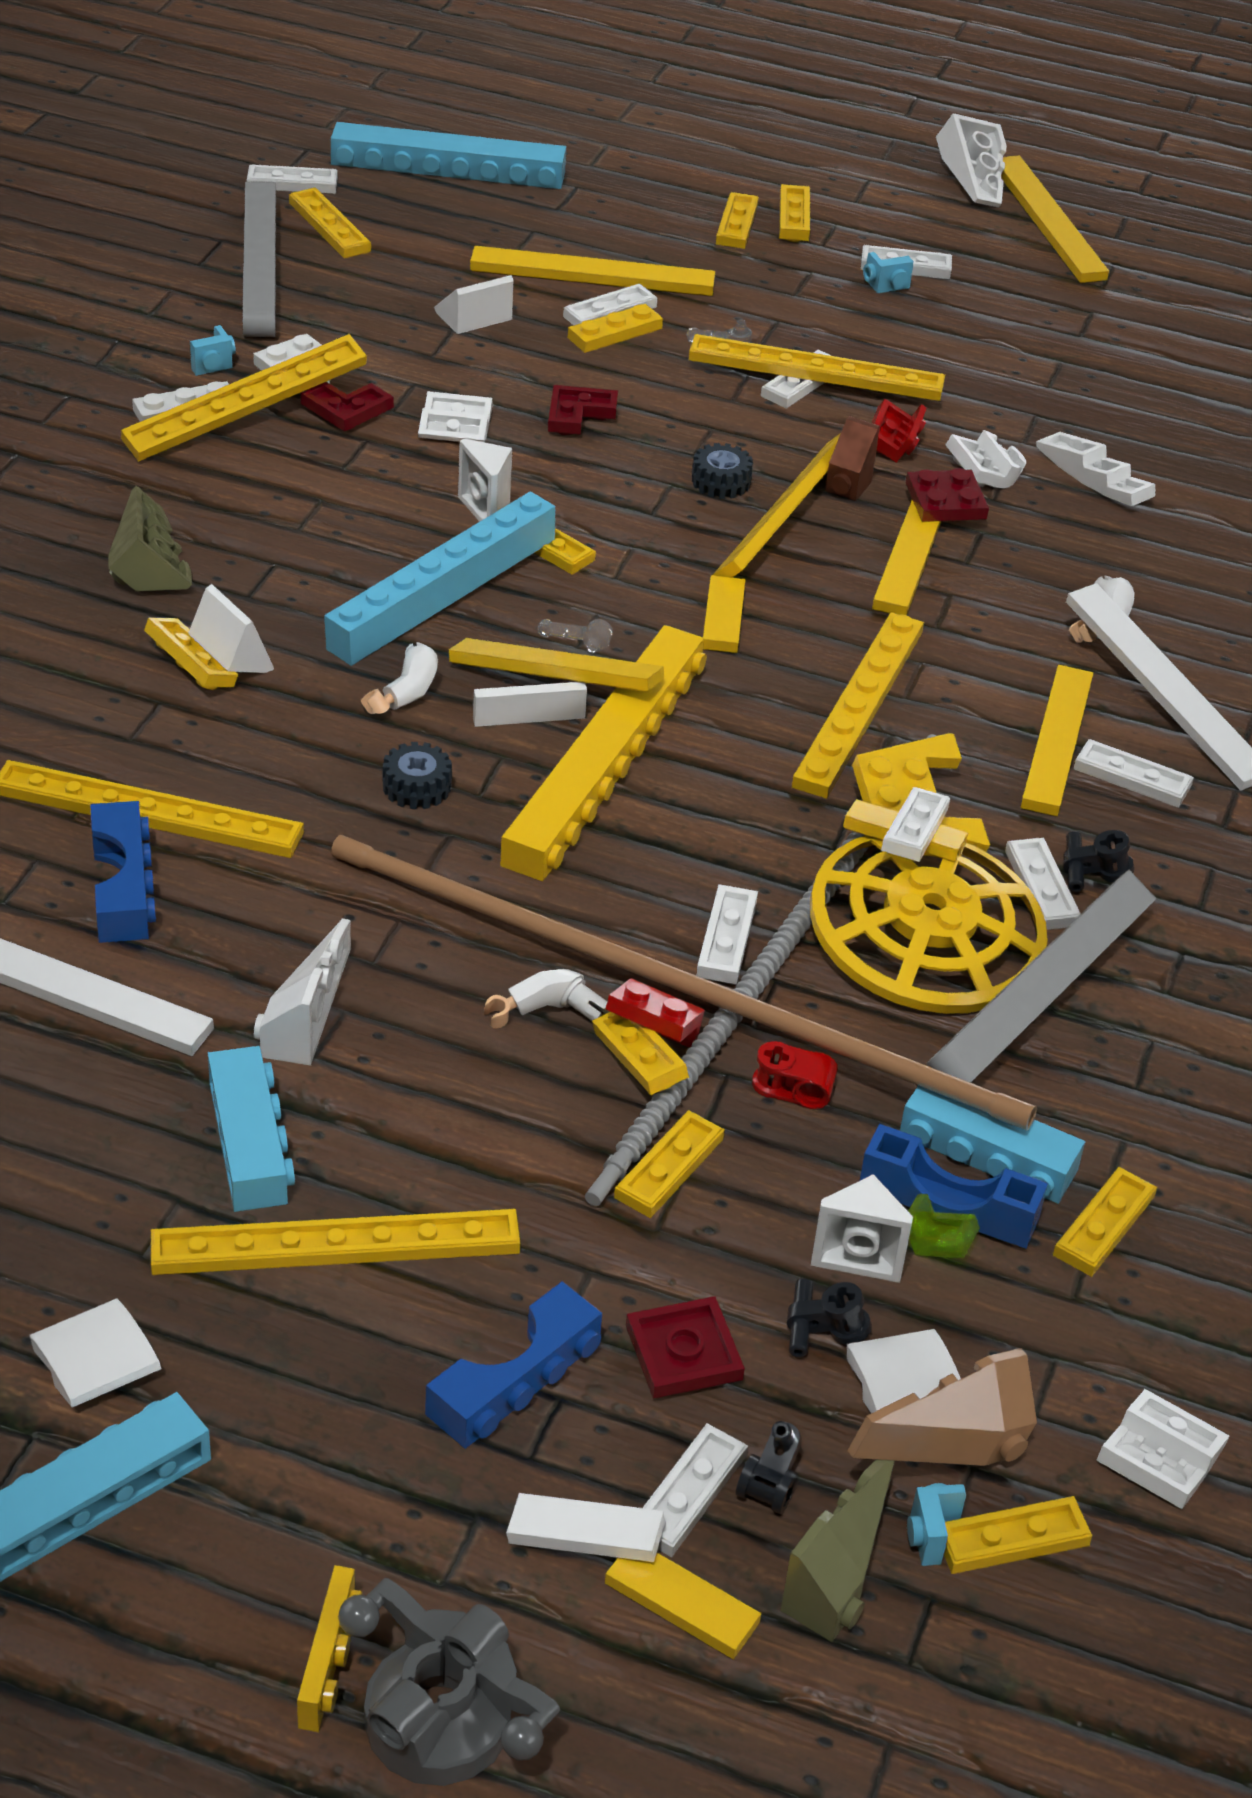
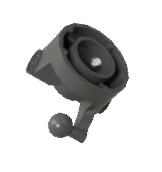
M384 1578L366 1596L353 1595L344 1600L339 1609L338 1620L341 1628L350 1636L365 1637L372 1633L379 1622V1609L382 1606L390 1612L396 1622L405 1630V1645L383 1659L368 1681L364 1704V1727L371 1750L389 1771L413 1783L445 1786L472 1779L494 1763L502 1749H504L509 1757L518 1761L529 1760L538 1754L544 1740L542 1730L560 1712V1707L556 1701L540 1689L516 1677L517 1670L509 1646L506 1643L509 1638L508 1629L503 1620L492 1609L482 1604H476L467 1613L440 1609L426 1611L407 1591L389 1578ZM444 1686L453 1689V1691L439 1695L437 1702L434 1704L424 1689ZM511 1710L530 1716H517L511 1719Z

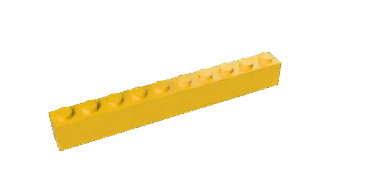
M667 625L662 627L636 662L664 666V679L648 692L615 688L503 834L501 839V867L543 882L553 868L557 869L560 866L565 851L570 845L574 846L577 843L584 825L594 820L598 806L603 800L607 801L610 798L619 778L623 779L627 775L631 761L635 756H641L648 738L651 735L655 736L657 734L662 719L666 714H672L681 694L685 695L690 688L693 677L696 674L700 675L707 659V655L703 653V637Z

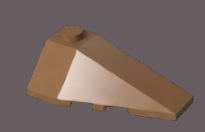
M1022 1348L989 1355L975 1362L974 1369L976 1372L960 1380L953 1373L940 1379L938 1387L933 1389L926 1397L920 1399L915 1393H912L867 1415L848 1448V1453L853 1458L980 1466L1004 1460L1010 1462L1017 1459L1027 1449V1439L1037 1424L1027 1354Z

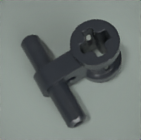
M1120 830L1105 831L1095 838L1094 845L1082 846V836L1079 832L1072 831L1066 835L1067 850L1063 854V865L1065 872L1068 873V886L1071 891L1080 892L1084 889V874L1099 872L1102 879L1108 882H1115L1129 869L1134 873V862L1128 855L1130 841L1125 832ZM1112 841L1115 843V849L1111 847ZM1113 863H1117V871L1114 870Z
M805 1278L796 1281L794 1301L788 1307L787 1327L791 1330L789 1353L792 1356L800 1358L807 1354L809 1333L830 1331L833 1339L844 1345L861 1342L870 1334L872 1323L869 1314L862 1309L864 1298L861 1289L856 1284L850 1282L836 1283L824 1291L821 1299L812 1300V1281ZM844 1295H846L849 1300L846 1303L844 1300ZM848 1324L850 1331L845 1330L844 1326Z
M778 1421L773 1425L762 1456L751 1454L737 1483V1496L746 1499L750 1495L772 1505V1511L781 1515L784 1513L798 1481V1473L791 1470L802 1444V1436L796 1426L784 1421ZM779 1449H782L784 1453L783 1455L779 1456L777 1455V1451ZM759 1480L775 1486V1488L759 1482Z

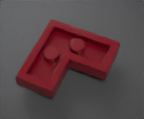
M328 382L300 392L302 405L343 431L352 429L394 408V396L373 383L349 394L342 392Z
M553 385L548 432H557L562 435L581 434L583 416L592 417L597 420L615 419L618 390Z

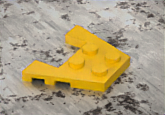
M948 733L858 754L852 767L862 801L899 812L913 787L937 793L929 767L957 769L962 757L954 734ZM944 816L940 823L941 825L967 832L966 843L987 852L990 843L982 819Z

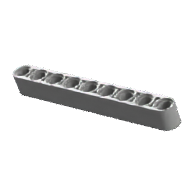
M245 182L243 337H275L276 183Z
M1130 869L1127 870L943 1046L926 1065L967 1082H972L1156 900V897Z

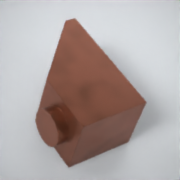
M852 416L846 419L829 462L825 491L856 501L871 484L880 429L879 425Z

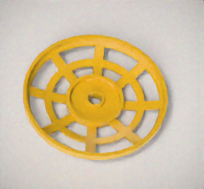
M865 835L853 839L835 850L824 861L816 874L810 896V918L814 932L824 951L837 967L856 983L872 993L896 1004L921 1011L943 1014L981 1011L1047 947L1046 921L1041 907L1031 890L1016 873L1000 860L968 843L964 846L956 862L942 858L939 868L918 867L911 859L882 851L865 861L856 873L832 870L839 860L854 851L875 845L880 850L882 848L883 840ZM926 852L924 853L925 856L936 857V856L930 855L929 853H926ZM961 855L969 857L989 868L1007 883H999L985 869ZM888 860H892L902 871L892 880L869 875L877 866ZM959 864L975 873L986 884L971 886L964 879L954 874L957 865ZM827 883L851 886L849 891L850 906L856 920L837 929H834L830 922L825 905V887ZM863 888L886 893L884 909L868 914L863 900ZM997 897L1003 911L1004 923L982 913L980 899ZM1009 897H1021L1030 911L1037 929L1036 943L1015 930V911ZM925 904H934L941 910L930 909ZM890 923L901 935L911 940L909 947L906 948L895 942L878 927ZM978 926L999 936L992 945L978 953L969 940L974 935ZM865 933L882 950L903 961L897 979L894 980L864 963L845 945V942ZM1010 943L1031 956L1029 961L1016 975L1001 984L992 986L984 965L998 958ZM926 946L935 948L955 946L961 957L943 958L924 954ZM919 967L944 972L968 970L977 991L945 993L914 987L912 984Z

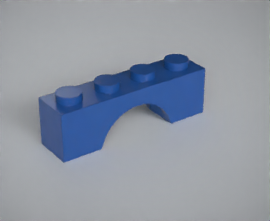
M139 801L90 804L94 860L111 864L120 869L112 878L95 884L99 943L149 939L148 922H156L154 897L146 898V895L154 894L152 870H144V867H152L150 843H142V841L150 840L148 816L140 817Z
M880 1123L864 1153L860 1176L861 1181L874 1174L889 1192L905 1206L1027 1249L1039 1221L1048 1186L1047 1182L1007 1168L997 1176L986 1180H969L955 1176L942 1169L930 1158L921 1138Z
M561 1281L529 1306L527 1336L531 1345L522 1355L511 1361L495 1365L477 1364L459 1359L426 1385L425 1415L465 1449L478 1438L488 1437L497 1428L502 1419L514 1410H522L528 1405L535 1393L548 1383L554 1384L559 1381L569 1366L581 1357H589L598 1348L601 1342L602 1312Z

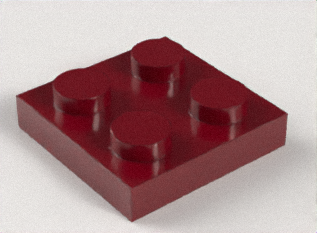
M956 468L943 471L925 469L907 472L905 483L922 522L987 519L989 506L972 469Z
M715 1296L627 1314L626 1328L653 1399L743 1380L745 1367Z

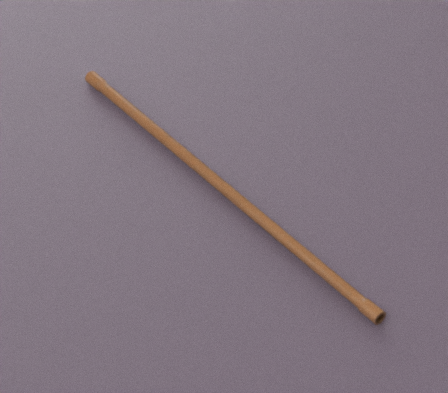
M339 835L333 842L331 854L337 859L360 868L371 869L987 1112L993 1118L1028 1131L1035 1119L1037 1106L972 1084L384 854L367 844L344 835Z

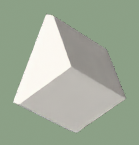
M512 275L456 289L434 307L435 311L457 334L512 320Z
M465 438L460 440L458 498L480 522L510 504L512 448Z
M212 584L209 585L204 591L188 634L227 671L267 673L274 670L273 664L252 620Z
M874 1174L825 1197L821 1201L811 1266L900 1283L913 1216Z

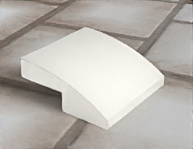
M427 391L425 408L422 409L418 438L457 442L466 438L485 442L493 407L492 398Z
M118 1298L30 1335L34 1352L49 1368L55 1388L71 1407H75L161 1369L160 1362L147 1338Z
M935 1329L847 1344V1361L862 1382L863 1402L871 1413L912 1393H915L920 1399L926 1397L933 1389L938 1387L940 1379L952 1373L958 1380L961 1379L945 1344Z
M1144 1389L1126 1410L1121 1425L1103 1444L1097 1461L1183 1509L1222 1452L1229 1439V1435Z

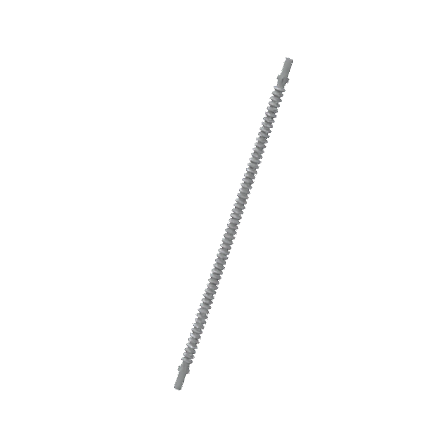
M930 734L927 738L935 737L936 735ZM852 831L847 836V839L844 840L842 846L853 839L865 835ZM869 847L854 851L835 864L832 870L852 871ZM826 884L825 904L830 901L835 891L840 888L839 884ZM813 885L808 888L803 898L799 900L798 905L793 908V912L784 920L783 925L778 928V932L769 940L762 953L757 956V960L752 963V967L742 976L741 981L736 984V988L733 990L758 999L759 994L764 991V987L769 984V980L774 977L780 966L785 962V959L789 957L790 952L795 949V945L800 942V938L805 935V932L808 931L812 924L810 918V896ZM719 1008L715 1012L714 1017L703 1028V1032L692 1043V1047L681 1058L686 1063L689 1078L652 1096V1101L646 1104V1109L640 1112V1117L634 1120V1125L628 1128V1133H625L622 1136V1141L616 1144L615 1154L609 1156L604 1163L602 1173L585 1194V1199L589 1204L599 1206L615 1183L622 1181L631 1163H635L640 1159V1154L646 1151V1146H649L652 1143V1138L658 1135V1130H661L664 1122L669 1120L670 1114H673L676 1106L680 1105L681 1099L685 1098L687 1091L691 1090L693 1083L698 1080L699 1075H702L704 1068L710 1064V1060H713L715 1053L719 1052L721 1045H724L726 1039L736 1029L737 1023L742 1021L743 1016L723 1008Z

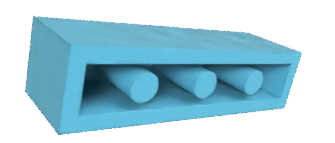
M260 1046L208 1052L209 1084L234 1212L288 1204L287 1186L295 1185L292 1159H284L282 1154L283 1152H288L285 1126L276 1125V1120H281L278 1094H270L269 1092L270 1088H274L271 1062L263 1063Z
M917 1086L906 1103L900 1128L902 1132L921 1138L925 1147L981 1170L993 1177L1007 1168L1047 1182L1045 1199L1057 1204L1061 1201L1078 1171L1085 1145L1084 1140L1037 1120H1034L1030 1129L1026 1131L993 1118L987 1112L921 1086Z

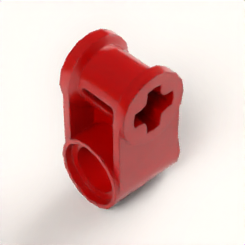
M777 1041L766 1042L760 1046L757 1053L759 1068L752 1077V1086L757 1093L767 1098L792 1102L809 1109H820L828 1104L838 1072V1065L832 1057L821 1052H812ZM776 1054H779L778 1065L774 1064ZM769 1075H774L772 1085L769 1086Z

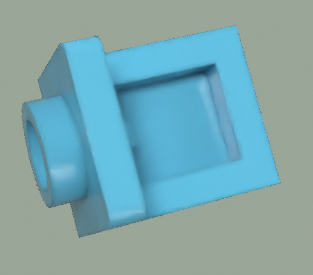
M869 252L867 263L863 268V275L866 282L871 285L876 293L909 289L914 261L909 256L881 260L875 252Z
M221 325L214 326V336L190 341L192 371L197 376L233 368L232 355L236 353L235 342L231 335H227Z
M935 1483L926 1487L916 1488L911 1515L907 1519V1534L910 1546H917L922 1566L941 1565L948 1538L945 1522L961 1519L966 1498L964 1485Z

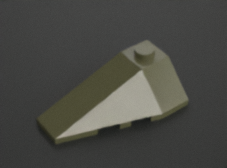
M135 486L131 491L108 554L109 572L119 584L123 586L128 584L135 591L188 589L192 585L191 569L187 562L184 560L180 562L178 558L182 549L170 536L173 529L163 508L138 486Z
M876 1459L862 1473L854 1492L846 1489L839 1496L838 1506L833 1514L825 1510L791 1552L781 1611L831 1642L834 1641L844 1626L851 1629L858 1621L864 1609L865 1602L860 1600L895 1460Z

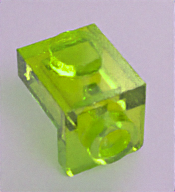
M917 1194L910 1209L907 1210L913 1216L909 1240L915 1255L964 1258L980 1229L975 1214L934 1212L928 1194Z

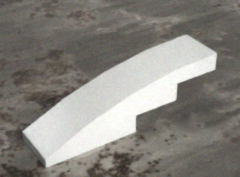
M1058 432L1036 441L1037 448L1059 468L1082 484L1108 498L1134 506L1155 497V484L1131 477L1130 464L1107 458L1105 444L1063 432Z

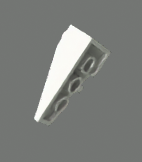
M953 113L936 136L941 157L975 203L999 208L1002 204L1003 193L1001 174L1005 169L1003 155L1006 153L1007 147L1001 125Z
M341 919L271 996L265 1014H258L254 1027V1038L260 1040L262 1058L311 1066L351 950L350 920Z

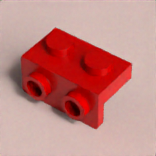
M884 399L878 406L872 420L873 424L880 426L876 452L883 453L896 463L904 453L910 455L920 440L917 436L926 424L923 417L927 407L921 404L911 416L887 399Z
M632 978L609 994L605 1009L654 1030L657 1034L687 1047H692V1043L697 1040L705 1009Z

